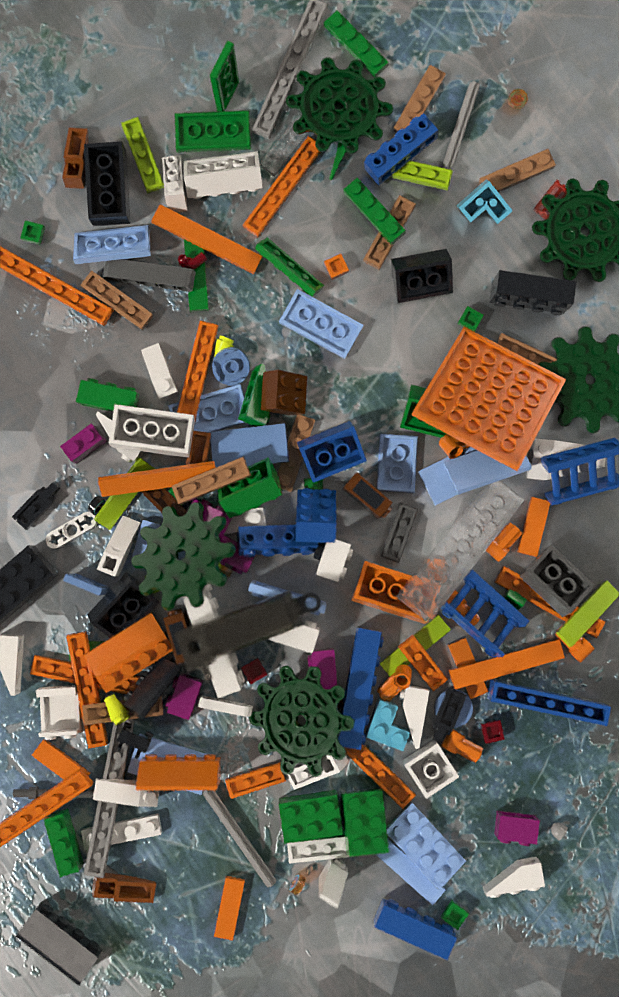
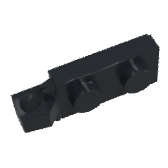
M51 483L47 488L42 487L38 489L12 518L25 530H28L56 500L54 495L61 488L56 483Z
M447 687L433 722L432 728L435 729V733L432 739L434 741L442 743L445 734L449 735L450 732H453L467 697L466 694Z

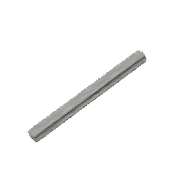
M476 81L469 83L441 168L453 170L480 88V84Z
M203 790V796L267 887H272L276 883V878L214 790Z

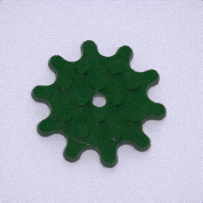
M329 57L322 59V71L320 74L312 75L304 70L297 73L296 79L304 88L303 92L298 95L292 94L287 96L286 105L288 108L302 113L301 118L293 124L294 132L298 135L307 132L316 134L315 146L319 152H325L330 144L337 142L344 146L348 154L353 155L359 149L358 138L368 137L373 141H378L382 138L383 130L376 124V119L378 117H388L393 112L391 103L382 102L377 97V93L385 88V79L382 77H375L371 80L365 79L361 74L363 63L360 60L351 61L349 67L342 70L338 69L334 60ZM342 104L344 109H335V105Z
M571 178L566 182L567 194L564 198L558 199L551 194H546L542 198V205L549 212V217L545 221H536L532 225V231L535 235L544 236L548 240V246L541 251L540 259L545 263L555 259L561 260L564 263L563 277L566 280H574L580 270L586 269L591 273L594 281L602 282L607 276L606 264L614 262L619 265V200L612 201L608 198L609 184L605 180L597 181L593 190L584 191L579 181ZM581 227H587L590 230V234L588 236L580 232Z
M583 326L579 329L578 340L574 344L567 343L562 337L554 338L551 346L556 352L557 360L550 363L541 361L537 365L566 379L555 400V403H558L561 407L558 423L565 427L570 425L573 419L582 418L586 423L587 431L592 434L600 430V420L604 416H610L619 423V353L617 352L619 335L612 333L603 342H597L593 338L592 330L587 326ZM589 374L594 377L593 384L586 382V375Z
M199 502L192 503L184 516H179L174 507L167 506L162 511L163 523L159 528L154 529L151 526H145L140 530L141 537L147 541V547L142 554L133 556L131 560L133 567L136 569L143 568L147 572L145 580L139 586V590L144 596H149L154 591L160 590L162 592L161 605L166 611L173 610L177 600L183 596L189 599L191 606L199 608L204 603L203 589L206 585L213 584L217 587H223L227 582V576L220 571L219 564L222 559L232 557L235 554L236 548L232 543H222L219 540L220 532L226 527V519L223 516H216L208 522L204 521V506ZM185 551V557L179 560L178 552Z
M290 666L281 667L279 671L281 682L278 687H271L267 683L258 685L257 692L264 699L265 707L262 711H253L249 717L252 725L260 726L265 731V738L258 744L259 753L268 755L273 751L278 752L282 758L280 769L285 775L292 774L296 764L304 763L310 775L313 777L320 776L323 772V756L330 755L336 760L345 758L346 750L340 744L338 734L341 731H350L355 725L354 719L351 716L342 715L338 710L337 705L345 696L344 688L336 685L329 690L324 689L320 682L321 670L315 666L308 669L307 675L303 679H298ZM299 715L304 716L305 720H307L304 726L298 722Z

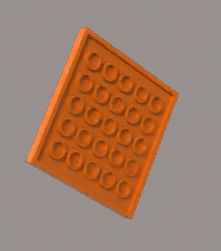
M463 327L413 410L412 415L518 471L566 379Z

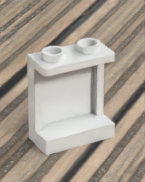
M76 685L41 687L36 690V698L40 697L41 732H39V737H45V740L56 739L57 736H64L65 739L75 738L76 735L82 732L81 709Z

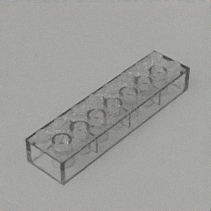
M501 480L483 486L396 597L426 622L432 620L524 502V499Z

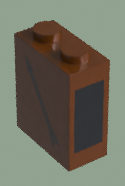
M357 472L343 488L348 495L377 519L381 516L383 518L386 517L393 509L390 507L393 502Z
M179 608L168 612V616L163 619L176 663L179 664L197 658L200 655V651L187 610L182 612V609Z

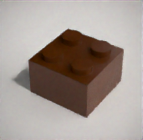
M283 370L263 372L261 410L290 416L305 414L308 376Z

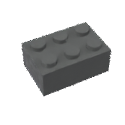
M552 545L544 549L519 576L562 617L572 613L595 586Z

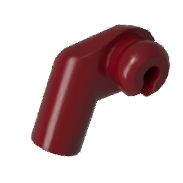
M202 252L194 258L187 257L185 254H181L178 257L181 267L192 270L207 261L206 256Z

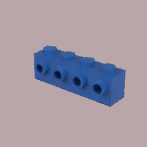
M424 113L419 117L413 118L405 129H400L394 138L390 141H385L378 151L372 152L366 157L364 161L365 170L380 186L393 173L401 169L408 161L412 160L438 139V129Z
M296 525L240 526L236 534L238 556L247 558L254 557L255 555L270 557L275 554L290 556L294 553L310 555L315 553L318 547V542H296Z
M382 898L373 919L375 928L445 960H448L457 940L455 931L450 925L446 923L441 925L428 915L423 917L417 914L416 910L410 907L403 908L392 899L386 900Z

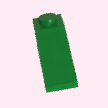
M262 363L252 370L238 417L239 420L255 427L266 425L271 417L270 412L261 410L263 372H266L265 365Z

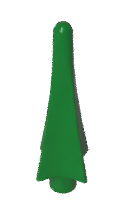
M338 143L329 180H333L346 154V150L341 143Z

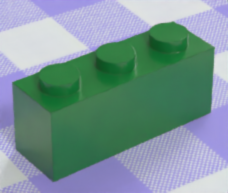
M87 378V381H80L76 403L79 405L114 412L115 405L138 407L140 394L135 392V388L124 386V389L117 388V384L106 382L103 385L99 384L98 380Z
M66 808L53 812L44 819V824L59 877H64L79 872L84 862L69 809Z

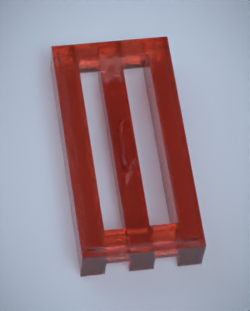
M557 179L546 194H551L555 187H557L558 191L554 196L557 198L563 192L565 194L562 198H564L567 194L566 186L564 184L561 185ZM541 199L533 211L547 220L549 214H545L547 209L545 207L542 211L539 209L542 205Z

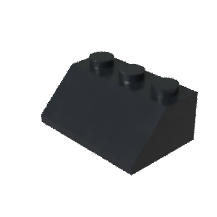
M447 249L391 259L392 278L398 303L453 293L452 258Z
M126 572L87 615L94 627L111 638L148 615L159 601L152 594L149 596L142 595L139 590L141 583Z
M163 657L148 667L149 673L139 678L136 682L138 687L135 691L132 692L130 690L123 699L125 701L124 707L142 721L181 669L180 666Z

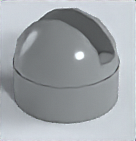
M556 822L551 826V833L556 839L561 840L568 827Z

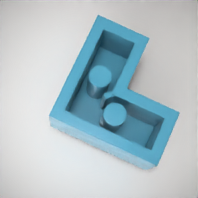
M488 180L483 181L456 205L470 222L483 211H486L493 221L498 224L513 211Z
M378 697L365 732L366 738L404 751L410 732L408 728L393 723L398 706L396 703L384 701Z

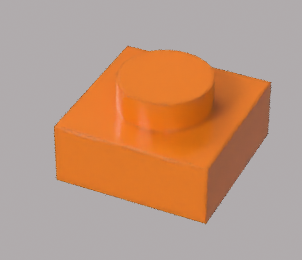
M342 254L324 261L331 280L349 272Z

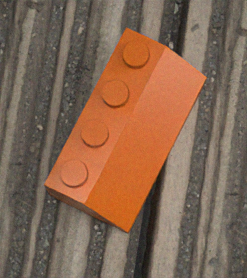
M364 561L351 601L426 624L430 619L439 584Z
M151 612L84 654V657L96 679L107 693L172 652L173 649L169 639Z
M147 754L139 762L136 790H217L221 777V757H216L215 754H206L204 757H196L195 754H186L184 757H177L176 754H167L165 757Z

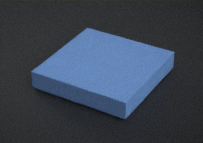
M77 573L65 574L63 579L67 583L99 596L106 595L110 590L109 586Z

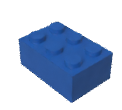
M350 421L297 442L313 483L367 461L355 427Z
M309 488L297 490L296 542L336 543V490H313Z

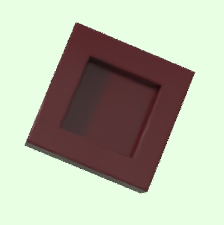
M259 658L241 667L250 685L268 675Z
M499 719L480 723L486 744L505 740Z

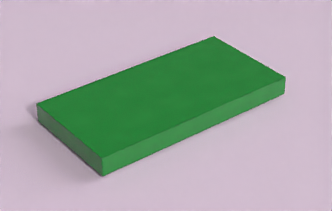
M228 40L210 73L217 112L226 111L240 83L234 43Z
M249 111L175 113L176 152L251 150Z

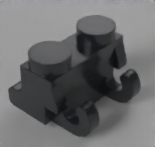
M125 721L116 740L120 742L116 750L120 751L124 743L138 749L134 757L138 759L141 751L146 753L154 734L146 731L145 736L148 737L146 739L127 731L126 728L131 729L132 724Z

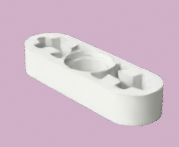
M84 512L48 533L46 544L50 548L56 549L68 544L97 526L98 522L94 520L96 515ZM86 516L93 517V520H91L92 524H84L82 526L84 530H82L79 523L85 522ZM70 525L77 527V533L73 536H70L67 532V528ZM62 530L65 537L58 540L59 544L52 543L53 535L55 537L61 536L62 533L60 531Z
M203 695L198 696L196 706L200 708L250 717L253 706L249 704Z

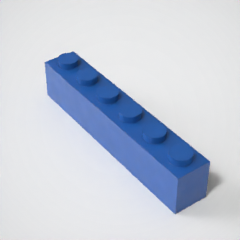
M356 628L341 710L342 715H348L354 719L355 725L350 731H341L338 734V740L343 747L361 750V745H365L366 734L364 733L365 725L368 726L370 714H367L368 706H372L373 702L371 689L372 686L375 687L377 675H374L375 667H379L380 663L378 650L383 646L384 637L381 636L382 632Z
M493 679L490 680L487 698L492 702L608 726L611 706L605 703Z

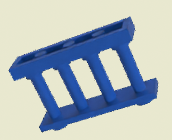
M616 437L541 457L542 466L548 473H551L553 491L544 493L551 506L607 490H614L619 487V474L616 473L615 456L619 454V441ZM607 458L608 476L597 478L596 461ZM588 463L589 481L579 483L577 466ZM570 468L571 486L560 488L559 471Z
M474 570L465 571L461 576L465 581L463 588L450 604L447 602L440 603L438 607L442 610L441 613L445 617L453 619L485 648L484 651L493 658L503 657L505 654L499 649L500 645L514 627H526L529 620ZM474 589L479 593V598L463 617L455 609L469 591ZM489 602L493 606V611L478 630L470 622L484 603ZM503 615L508 619V623L492 643L484 635L498 616Z

